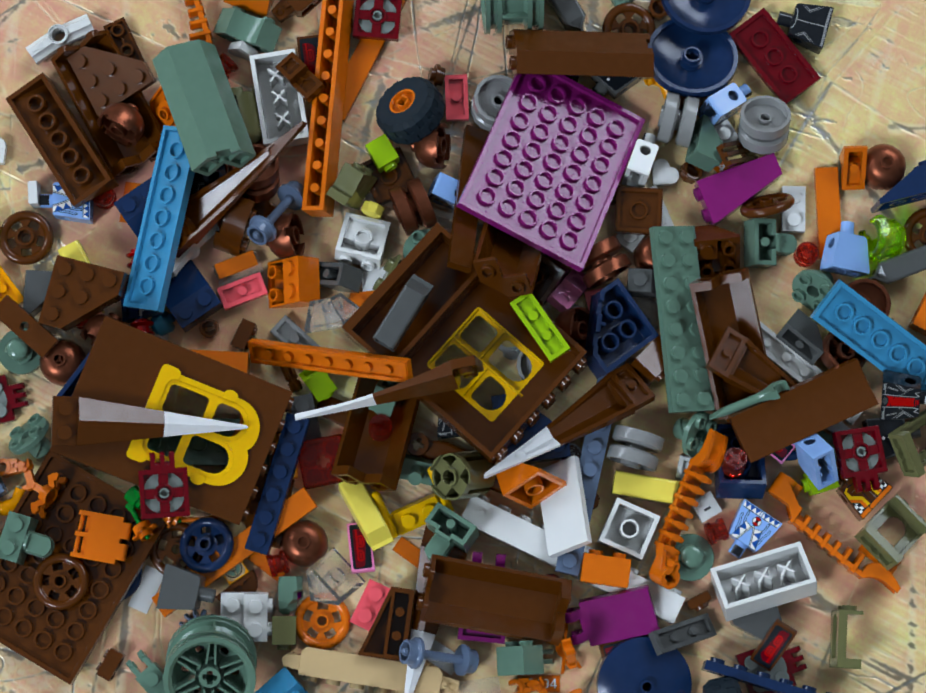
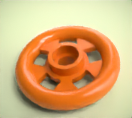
M312 594L299 604L295 612V616H297L296 633L302 642L312 648L329 649L335 647L348 634L350 628L349 610L345 603L333 594ZM318 602H327L328 610H318ZM307 610L313 612L310 622L304 620ZM339 611L341 621L334 623L332 613ZM324 616L327 620L323 626L318 624V618ZM310 627L319 632L316 638L311 637L307 633ZM333 628L336 634L327 639L324 633Z

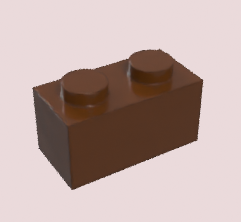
M243 318L234 335L231 346L244 352L246 349H249L248 341L252 336L255 337L258 331L257 325Z
M114 648L107 649L103 656L105 658L104 661L100 662L96 668V674L107 681H111L126 655Z

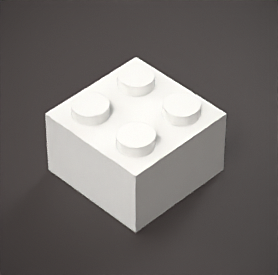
M617 497L597 542L641 561L661 516Z

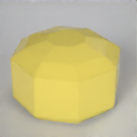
M368 200L364 201L361 209L364 215L375 219H381L385 210L382 205Z

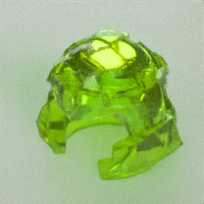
M876 215L870 219V223L877 229L878 237L871 240L870 235L866 234L865 230L859 231L858 235L864 236L867 239L869 259L873 262L886 257L892 258L900 255L907 240L905 228L897 220H889L883 215Z

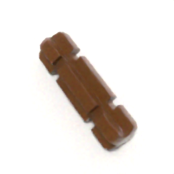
M280 367L285 380L289 382L290 391L292 393L300 391L303 386L300 380H297L298 375L295 369Z

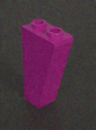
M772 153L696 181L693 194L696 201H700L703 210H701V214L705 223L709 222L710 225H718L738 210L745 202L751 200L778 180L782 175V171L775 154Z

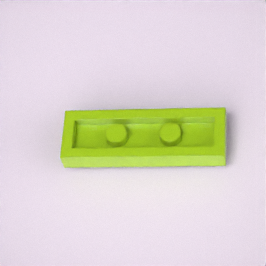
M533 294L521 295L510 302V306L550 363L571 350Z

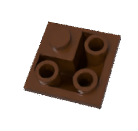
M714 225L695 226L696 239H694V246L697 247L700 278L714 277L719 272L740 269V234Z

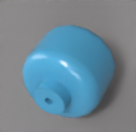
M164 311V314L151 318V321L154 322V325L151 327L157 335L165 336L174 331L175 325L173 322L176 319L171 313L168 314Z

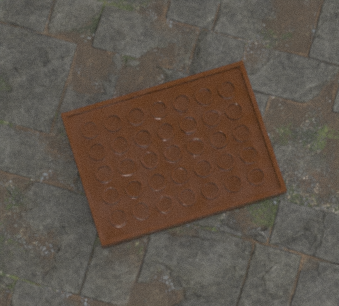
M50 451L34 476L35 481L45 486L48 484V475L55 472L59 473L60 477L68 478V481L60 485L55 501L45 510L47 513L45 518L42 519L39 513L32 514L31 503L39 500V493L34 490L25 491L13 512L39 520L35 532L47 535L53 539L55 547L51 555L58 553L70 554V552H73L76 540L74 533L75 530H78L81 517L79 510L126 518V523L133 524V527L137 524L130 511L125 507L128 503L124 499L125 493L62 456ZM135 509L141 519V510ZM85 516L82 532L85 531L88 516ZM162 518L141 519V521L149 520L151 524L156 523L157 527L153 530L154 535L146 541H141L140 539L133 541L132 537L135 536L133 530L130 541L122 540L121 544L129 545L125 562L117 560V565L78 558L87 569L89 586L84 598L77 605L66 610H54L46 607L38 600L34 592V573L38 565L46 558L27 554L24 566L0 558V643L69 685H73L167 527L166 522ZM81 537L78 553H80L83 537ZM54 564V571L63 570V564ZM75 568L69 571L73 580L79 577ZM50 575L43 576V585H49ZM59 577L57 585L61 586L64 583V579ZM72 585L66 594L71 598L77 589ZM51 591L49 597L58 600L60 593Z

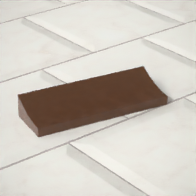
M43 72L6 98L75 208H79L98 195L119 186L58 89Z
M853 358L790 387V390L781 391L779 399L757 403L729 415L728 418L744 457L752 463L879 403L870 388L858 359Z

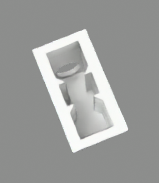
M644 133L642 139H637L621 183L622 185L627 187H645L659 148L655 144L657 137L654 134Z

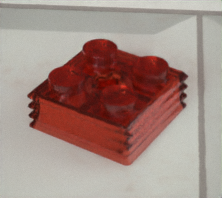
M341 434L304 441L299 464L305 489L343 482V480L331 475L342 437ZM320 456L330 459V462L326 463L325 468L317 465V461L321 459Z

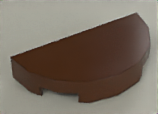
M254 569L222 592H256L258 577ZM221 593L218 594L217 596H215V598H216L217 600H219L220 602H221Z

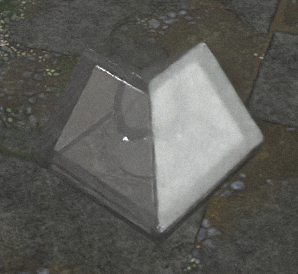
M342 293L330 298L310 301L304 328L305 334L342 328L359 309V306Z
M335 548L306 570L310 601L340 605L366 582L358 573L352 574L351 565Z

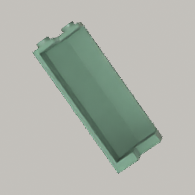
M197 39L167 46L152 61L192 172L210 176L224 163L242 168L256 156L216 46Z

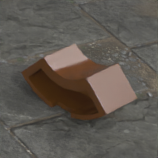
M240 197L221 218L220 231H215L213 248L234 256H238L242 251L245 252L247 250L250 239L246 231L249 227L250 219L258 214L255 208V201Z

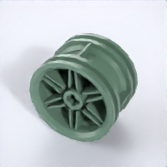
M480 0L484 34H490V29H495L496 34H500L504 25L523 24L525 30H532V27H536V30H543L544 0Z
M202 615L187 621L173 634L168 644L163 674L165 693H254L257 667L256 647L248 631L237 621L220 615ZM197 646L204 647V649L200 650L199 652L195 650ZM220 648H227L229 652L225 654ZM182 666H184L189 671H183ZM239 670V673L237 675L232 674L233 672ZM208 671H212L213 675H208Z

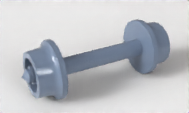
M290 181L287 184H282L277 192L281 202L269 216L265 218L264 216L255 215L250 219L249 227L246 231L250 240L258 245H265L276 238L277 230L274 226L276 220L287 208L292 210H300L302 208L304 186L301 183Z
M414 637L412 640L405 639L399 649L400 662L407 664L411 669L419 668L423 659L453 663L455 673L459 676H464L467 673L473 674L479 665L478 652L470 649L465 644L458 646L455 654L425 650L424 641L419 637Z

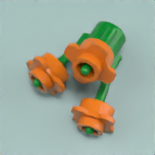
M135 485L124 496V499L128 502L125 507L130 511L137 523L132 529L135 534L132 540L137 541L140 539L141 541H146L154 535L153 530L157 527V524H151L149 520L141 521L135 509L140 510L139 486ZM183 516L165 517L162 520L166 522L167 528H170L172 525L177 526L182 521Z

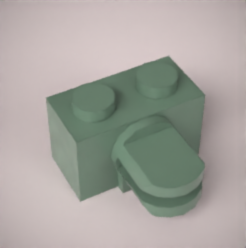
M753 218L744 221V267L768 268L775 266L776 256H787L795 252L797 248L796 238L792 234L776 233V219Z
M437 502L425 519L427 528L435 533L425 547L426 556L429 560L432 554L447 557L454 546L467 554L480 535L477 526Z
M9 511L0 537V558L24 566L27 554L40 558L49 557L54 551V541L47 535L35 532L39 520Z
M533 640L505 642V647H496L498 676L544 674V664H554V659H543V654H554V649L543 650V645H533Z

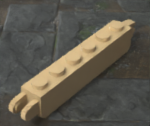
M312 647L303 649L301 655L286 654L281 659L284 667L297 669L298 675H303L302 680L317 682V678L326 679V684L340 686V682L350 683L349 688L361 690L366 685L372 686L374 692L387 693V689L397 690L396 693H404L407 664H402L400 661ZM424 666L413 693H458L459 681L443 676L442 671L437 667Z

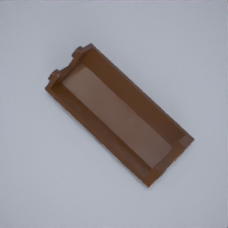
M513 29L509 32V35H506L505 47L509 49V55H513L509 58V69L513 70V75L639 77V79H651L654 77L653 48H648V43H650L649 33Z
M92 30L85 35L86 38L79 45H64L58 48L51 62L113 177H118L138 170L137 166L145 163L147 160L151 162L156 160L162 129L142 92L125 102L126 104L132 103L139 108V113L142 115L145 124L142 137L135 146H132L130 142L127 146L116 142L104 133L106 128L103 125L101 127L98 126L97 119L99 117L69 64L67 57L84 46L121 55L108 30Z
M484 222L473 265L481 283L509 297L533 294L543 252Z
M748 267L719 272L714 277L698 278L689 284L706 364L725 328L728 326L747 337L766 355ZM707 369L716 411L752 396V394L723 381V378ZM729 415L718 418V420L726 419L727 422H730Z
M358 377L352 400L373 394L379 380ZM416 397L398 401L391 417L380 416L374 411L369 410V407L349 410L331 475L353 485H356L357 482L369 484L371 486L370 489L377 491H396L420 401Z
M432 554L429 563H425L423 577L426 578L422 596H418L416 610L420 611V621L559 646L565 629V613L571 600L572 580Z

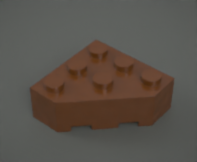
M57 255L38 323L66 332L73 329L77 324L90 319L113 303L124 299L129 275L125 272Z

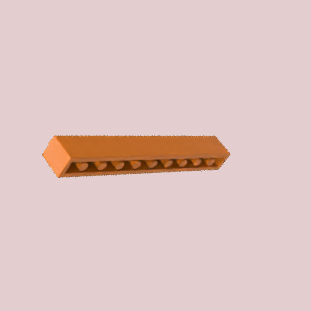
M322 0L315 76L326 88L312 100L302 211L311 217H333L335 200L326 193L337 179L354 0Z

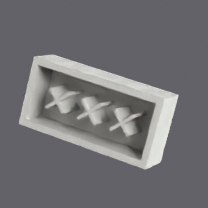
M295 48L249 56L264 146H269L302 121L307 123L306 126L287 147L308 144L309 129L304 98L275 68L291 52L296 55Z
M801 541L710 568L711 582L726 622L817 594V581Z

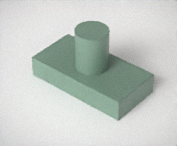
M406 454L400 479L408 480L412 485H419L420 483L433 485L427 469L434 460Z

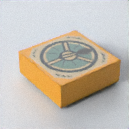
M241 562L226 573L224 578L231 585L248 574L249 570L244 562Z

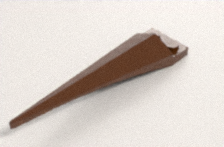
M306 122L298 123L272 144L257 153L242 168L236 167L226 175L189 196L176 255L177 258L194 243L198 244L301 132L306 126Z

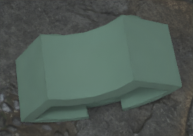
M237 6L222 9L213 31L214 34L231 42L244 41L260 52L269 53L274 51L282 28L275 25V20L266 16L259 18L245 13L244 9Z

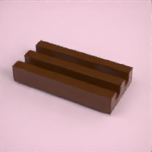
M739 140L722 143L716 147L726 168L755 160L753 155L748 156L747 153L751 151L744 148ZM738 148L737 150L724 152V150ZM737 155H741V156H742V158H737V159H732V160H728V158H727V157H733V156H737Z

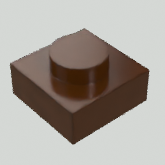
M707 590L687 600L685 604L688 610L695 609L698 612L709 606L707 601L712 598Z

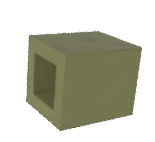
M272 616V645H277V650H291V645H296L297 616Z

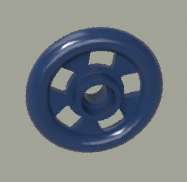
M204 517L192 522L185 529L180 540V554L184 563L190 569L200 573H210L222 568L230 559L234 548V539L230 528L223 521L213 517ZM203 527H211V533L202 534ZM222 534L224 543L218 545L216 536ZM192 536L197 537L194 547L189 546ZM205 541L209 542L207 548H203V543ZM217 551L220 557L212 562L209 557ZM196 552L203 556L200 563L193 559Z

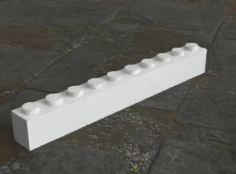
M484 495L470 498L462 517L477 526L478 531L555 568L557 557L551 558L548 556L543 524H541V527L532 524L533 519L523 514L517 517L511 514L512 509L502 504H499L498 507L489 503L491 499ZM585 545L583 553H588L589 549L593 548ZM631 567L627 589L648 585L657 618L674 624L685 600L684 597L680 596L682 591L676 588L666 589L653 582L649 576L646 579L639 576V571ZM587 583L606 593L626 590L624 588Z

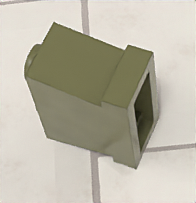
M345 162L333 186L329 188L326 194L346 207L360 210L364 203L363 200L378 178L372 175L373 170L364 164Z

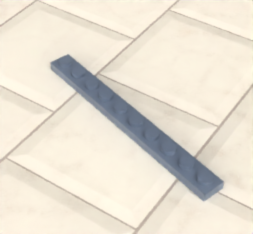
M623 361L621 364H619V365H618L617 367H615L613 370H615V369L619 368L620 366L624 365V364H625V361ZM605 374L604 376L598 378L596 384H597L601 379H603L607 374ZM612 424L585 435L579 461L589 525ZM585 546L558 556L554 572L578 577Z

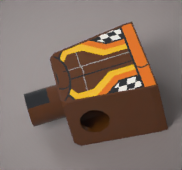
M839 468L837 469L839 480L843 483L836 492L858 521L863 520L893 488L889 483L878 477L880 483L879 490L874 491L871 485V491L865 492L863 489L862 493H856L852 478L841 479Z

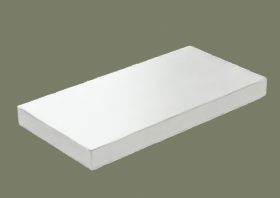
M575 455L542 469L565 480L567 484L541 502L548 556L551 558H556L592 543L579 457Z

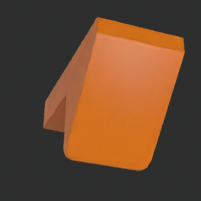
M867 145L843 147L839 155L842 165L840 183L842 190L865 189Z

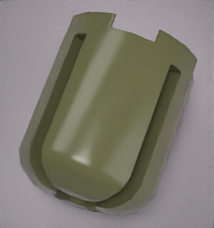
M242 87L231 88L252 144H257L262 139L255 90L252 88L251 92L243 91Z
M476 450L439 455L433 461L430 468L434 484L431 487L435 494L443 500L454 501L483 496L490 491V487L494 485L496 475L484 479V474L495 465H492Z

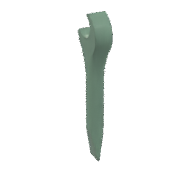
M786 380L773 382L760 392L729 404L708 415L709 420L730 415L760 402L779 399L781 391L790 390Z

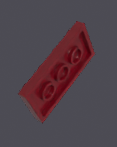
M765 8L729 33L741 55L774 96L786 104H789L820 80L821 77Z

